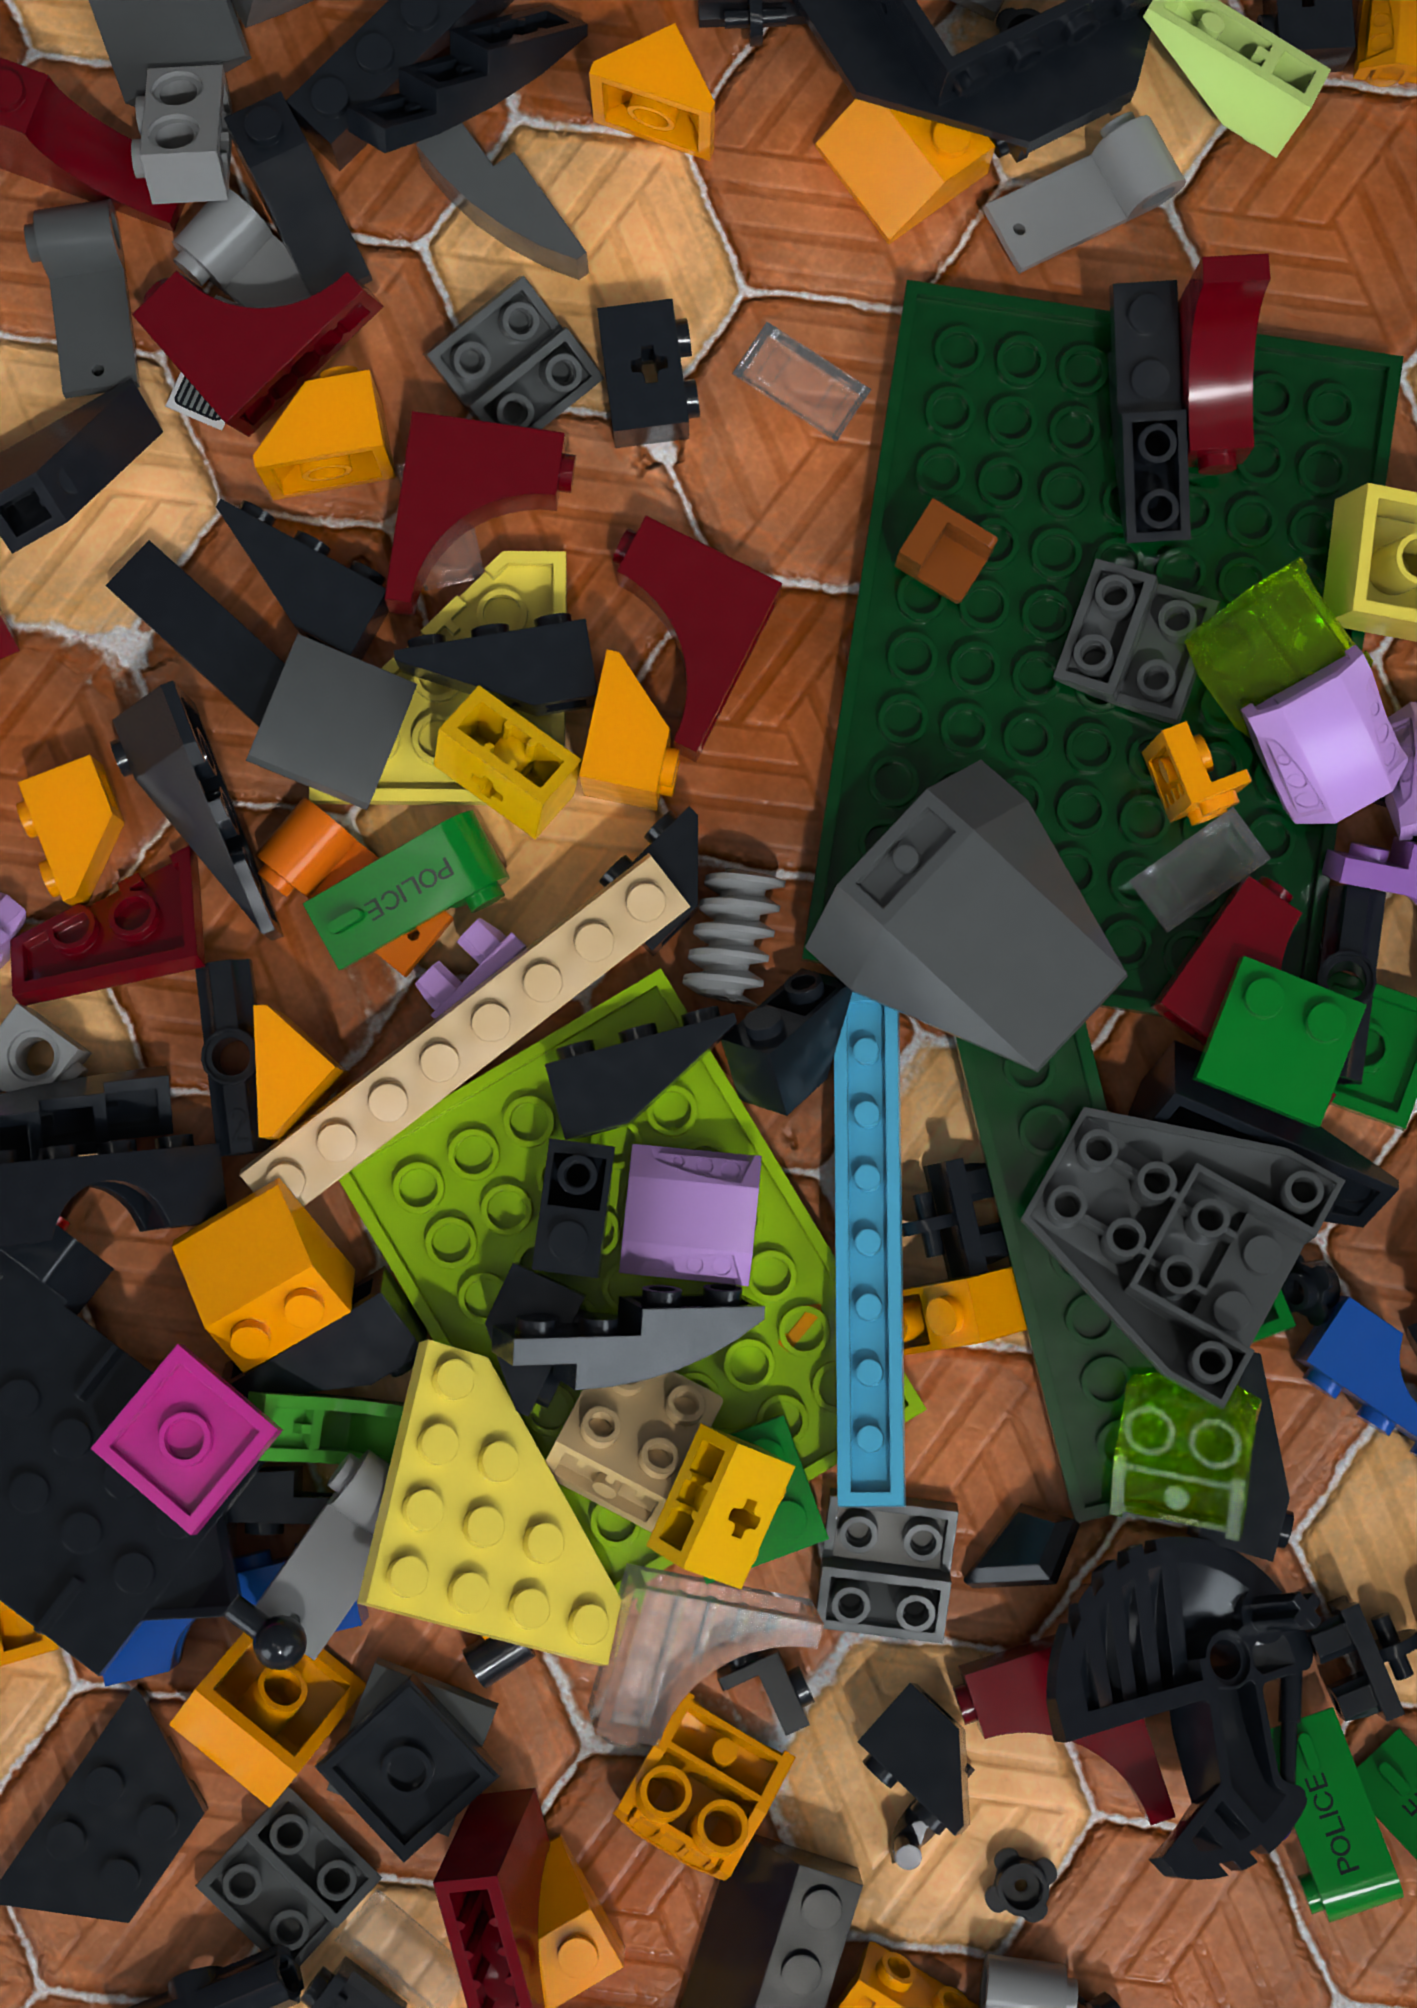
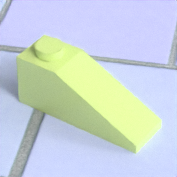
M1152 0L1143 16L1222 125L1277 158L1312 108L1331 71L1327 66L1219 0Z

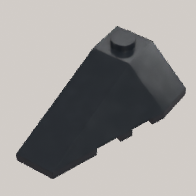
M174 681L162 684L112 720L119 736L118 739L110 741L117 765L124 777L133 774L137 783L259 931L272 941L284 937L262 877L257 874L259 871L196 704Z
M1176 1040L1172 1042L1141 1080L1128 1116L1285 1147L1346 1181L1324 1222L1363 1228L1399 1190L1398 1179L1321 1126L1313 1128L1193 1080L1192 1078L1202 1052Z

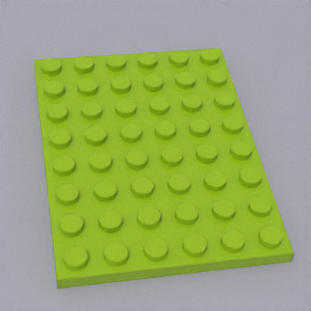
M661 968L449 1094L339 1179L343 1189L433 1341L488 1357L510 1398L511 1395L498 1358L491 1351L492 1341L485 1321L512 1264L518 1262L532 1269L549 1138L565 1140L545 1064L558 1061L556 1049L570 1044L593 1040L596 1050L620 1044L619 1032L640 1025L656 1023L658 1033L683 1027L681 1015L688 1012ZM710 1050L631 1125L573 1140L575 1142L615 1147L600 1277L592 1278L535 1271L586 1294L582 1309L589 1312L609 1313L617 1316L619 1296H640L644 1286L667 1285L681 1288L682 1295L703 1294L704 1285L722 1283L619 1273L632 1144L762 1156L749 1286H736L743 1288L742 1295L765 1306V1319L742 1337L719 1351L674 1372L722 1397L723 1404L711 1427L727 1434L783 1414L809 1482L837 1464L836 1258ZM821 1304L822 1312L807 1305ZM805 1312L817 1316L818 1318L796 1345L792 1347L786 1338V1334L789 1333ZM779 1340L781 1341L784 1348L778 1344ZM904 1372L905 1422L927 1409ZM560 1381L548 1408L536 1403L529 1417L519 1413L545 1461L582 1390L572 1389L562 1381ZM558 1483L619 1596L674 1564L646 1546L651 1536L650 1531Z

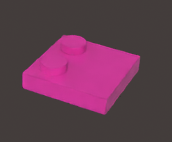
M177 1344L90 1449L188 1534L197 1535L281 1434L283 1429L185 1345Z

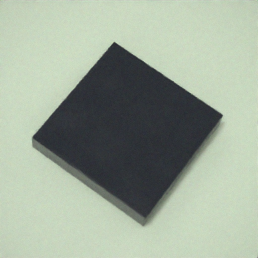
M414 1673L322 1755L314 1766L403 1863L499 1778L502 1772V1768Z

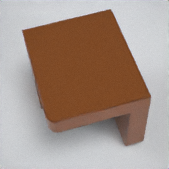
M932 498L900 549L895 567L950 601L960 603L991 556L998 538Z

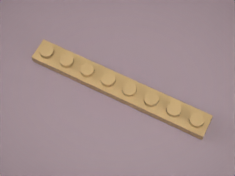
M648 853L288 1132L282 1139H279L241 1169L240 1177L253 1192L280 1178L304 1207L691 906L650 853Z

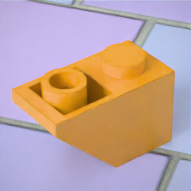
M90 754L18 782L24 801L16 803L19 818L31 839L39 837L47 858L39 862L43 881L53 898L61 895L63 902L71 906L89 903L125 823L103 764Z
M1012 1267L903 1288L904 1355L979 1344L1028 1330Z

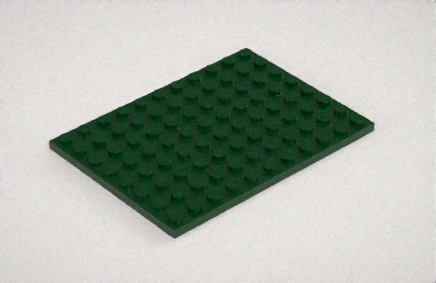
M907 280L801 961L822 964L805 946L836 885L927 788L982 760L1029 801L1128 975L1102 1003L1101 1008L1163 1017L1151 1009V1005L1235 885L1248 876L1256 881L1261 876L1267 877L1284 887L1293 896L1289 904L1303 914L1288 940L1281 970L1316 984L1330 878L1321 873L1327 849L1334 850L1338 822L1335 824H1295L1283 809L1273 783L1255 750L1240 709L1251 703L1257 706L1346 656L1344 651L1354 645H1357L1361 651L1363 649L1365 632L1320 624L1335 499L1367 483L1386 486L1404 356L1257 334L1253 373V450L1243 464H1237V469L1229 473L1204 475L1198 472V466L1188 467L1190 540L1125 543L1117 489L1108 372V353L1112 351L1110 311ZM932 498L998 538L991 556L960 603L950 601L895 567L900 549ZM1095 559L1157 576L1158 584L1220 602L1221 609L1180 723L1187 721L1192 735L1200 734L1204 738L1214 765L1213 771L1208 772L1211 782L1245 769L1248 770L1252 782L1237 793L1240 803L1227 808V813L1195 826H1191L1188 816L1170 823L1142 751L1162 730L1175 725L1116 706L1054 680L1053 676Z

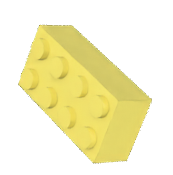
M1367 483L1335 499L1320 624L1417 642V492Z

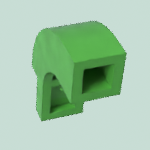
M249 1391L248 1400L283 1429L281 1434L258 1461L340 1465L349 1453L360 1458L369 1449L390 1464L405 1402L307 1392L294 1394Z

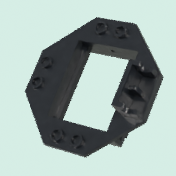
M792 0L855 99L987 136L994 143V153L998 158L1010 153L1016 163L1026 159L1030 152L1108 113L1112 116L1120 112L1124 105L1130 103L1137 89L1152 29L1143 18L1152 0H1067L952 56L916 0Z

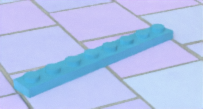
M852 992L834 1053L838 1506L906 1507L899 1012Z

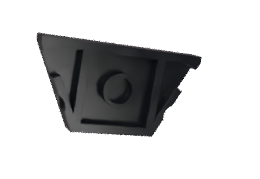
M136 1685L131 1690L0 1879V1905L129 1923L209 1809L195 1781L187 1777L182 1767V1757L171 1736L166 1737L149 1705L151 1698L146 1689L140 1685Z

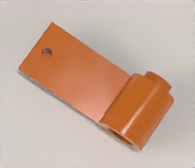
M306 797L300 800L255 855L265 863L258 871V875L286 897L296 888L308 899L315 897L380 859ZM444 911L378 949L375 953L406 978L448 928L454 918Z

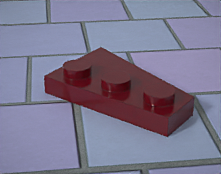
M188 845L169 855L172 863L144 878L137 872L118 882L119 891L93 905L86 907L77 904L10 940L12 996L19 1004L27 1006L205 967L198 857L192 848Z

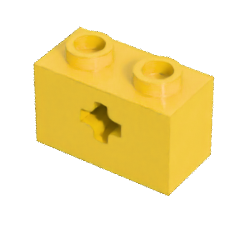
M479 685L439 728L434 766L534 839L542 833L574 796L582 759Z
M700 1423L646 1546L684 1570L742 1589L748 1573L757 1559L759 1548L778 1505L785 1495L786 1487L796 1466L755 1444Z

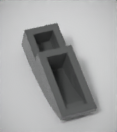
M463 123L441 134L421 140L416 144L421 166L444 195L481 229L508 248L543 267L580 280L589 273L587 252L515 152L493 166Z

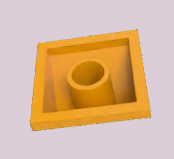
M676 23L593 61L589 72L593 122L708 161L711 160L714 152L715 101Z
M253 1005L258 1132L260 1138L278 1141L317 1111L351 1073L284 1013L268 1005Z

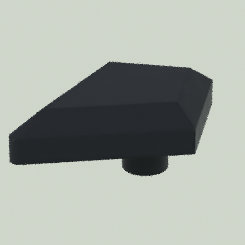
M1021 1503L965 1575L964 1582L971 1588L1055 1585L1059 1580L1080 1524L1072 1518Z

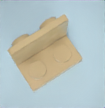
M674 1371L644 1381L608 1388L582 1390L546 1459V1463L557 1483L652 1533L700 1423L712 1426L723 1404V1399L720 1395Z

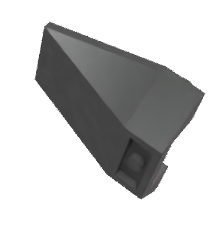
M982 760L934 784L919 796L836 885L805 946L818 961L852 992L1036 1072L1040 1071L1128 977L1029 801Z
M1083 1107L1020 1221L1163 1377L1222 1410L1226 1406L1255 1351L1250 1346L1304 1245L1316 1237L1346 1180L1285 1147Z

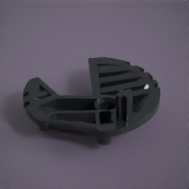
M1165 1537L1145 1541L1144 1548L1143 1544L1128 1546L1117 1553V1562L1115 1559L1105 1560L1092 1572L1091 1583L1081 1584L1068 1604V1623H1060L1055 1634L1047 1672L1046 1702L1054 1741L1062 1743L1071 1742L1162 1712H1170L1172 1733L1191 1805L1166 1841L1149 1858V1861L1165 1877L1203 1880L1229 1876L1219 1865L1221 1863L1231 1871H1242L1256 1864L1257 1860L1250 1852L1254 1850L1258 1854H1270L1291 1832L1306 1807L1307 1797L1305 1790L1301 1786L1296 1785L1298 1724H1301L1303 1671L1309 1669L1313 1662V1651L1305 1630L1317 1628L1322 1619L1315 1611L1321 1603L1315 1593H1283L1268 1575L1240 1553L1219 1547L1218 1543L1194 1537ZM1278 1678V1722H1281L1279 1771L1263 1695L1264 1684Z

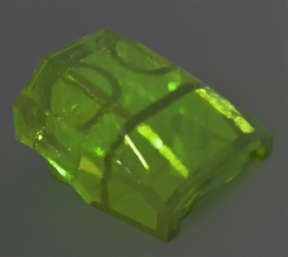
M1301 557L1246 590L1213 617L1190 631L1185 639V644L1199 678L1235 728L1250 738L1251 736L1240 709L1251 703L1257 706L1346 656L1344 651L1356 645L1316 590L1306 573L1308 567ZM1366 650L1363 654L1371 667L1374 660Z
M1160 1373L1132 1375L1126 1384L1121 1426L1114 1455L1109 1514L1122 1517L1125 1512L1168 1520L1225 1532L1226 1539L1239 1541L1243 1533L1246 1516L1252 1451L1262 1399L1236 1385L1226 1406L1221 1410L1163 1377Z

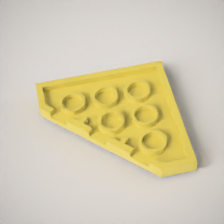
M502 551L484 568L485 572L460 596L457 595L420 630L421 634L419 636L443 634L446 637V641L471 638V630L483 625L503 623L509 625V631L535 627L534 620L541 616L567 613L566 551ZM392 658L381 669L412 681L417 686L370 805H487L434 766L438 730L470 694L403 673L395 659ZM513 709L565 747L566 712L535 716ZM309 787V800L314 804H350Z
M429 1339L419 1342L357 1604L597 1666L608 1665L622 1599L519 1412L516 1411L514 1403L491 1361L486 1356Z

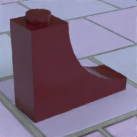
M0 57V168L88 201L111 199L115 211L174 232L185 203L152 204L146 178H136L134 174L131 156L132 139L102 123L79 107L56 86L48 74Z
M1269 253L1202 257L1178 302L1182 409H1186L1188 467L1198 466L1200 474L1218 475L1232 472L1237 469V464H1243L1254 448V357L1261 306L1267 286L1271 280Z
M176 270L169 278L156 282L146 292L143 300L144 303L132 316L227 425L250 437L305 381H308L384 306L366 286L349 272H346L336 282L307 299L278 307L251 308L228 304L209 296L200 286Z
M412 411L385 594L389 613L415 616L422 587L431 569L456 540L474 527L508 513L526 510L557 511L560 492H572L576 455L565 453V433Z
M645 515L637 532L630 528L625 531L615 550L612 562L619 565L617 570L618 585L642 600L660 618L675 641L685 671L687 695L681 724L673 744L674 748L680 749V755L697 762L781 596L782 583Z
M1248 876L1238 882L1150 1008L1205 1046L1239 958L1246 956L1281 970L1288 940L1303 914L1289 904L1293 896L1284 887L1264 876H1261L1258 881ZM1333 1092L1332 1097H1331V1099H1330L1329 1105L1331 1104V1102L1333 1101V1099H1334L1335 1096H1336V1094H1335L1334 1092Z
M1055 1634L959 1665L964 1683L954 1686L953 1691L964 1724L977 1722L984 1739L1013 1733H1038L1053 1736L1046 1702V1685L1049 1658ZM1144 1718L1072 1741L1099 1755L1121 1774L1134 1794L1141 1813L1150 1825L1176 1817Z
M535 1788L483 1793L477 1796L469 1804L433 1881L467 2008H545L539 1963L538 1917L541 1881L547 1853L550 1848V1841Z

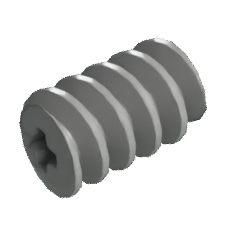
M726 868L724 872L707 874L704 885L720 896L700 900L699 910L714 921L696 924L693 934L709 946L689 950L688 959L702 968L703 971L684 974L682 984L695 993L707 998L732 1004L758 1007L759 1005L745 997L743 992L745 989L763 987L764 980L748 969L751 964L768 962L770 956L754 946V942L757 939L774 937L775 930L759 921L760 915L780 911V905L767 898L765 891L785 888L786 881L770 875L734 868Z

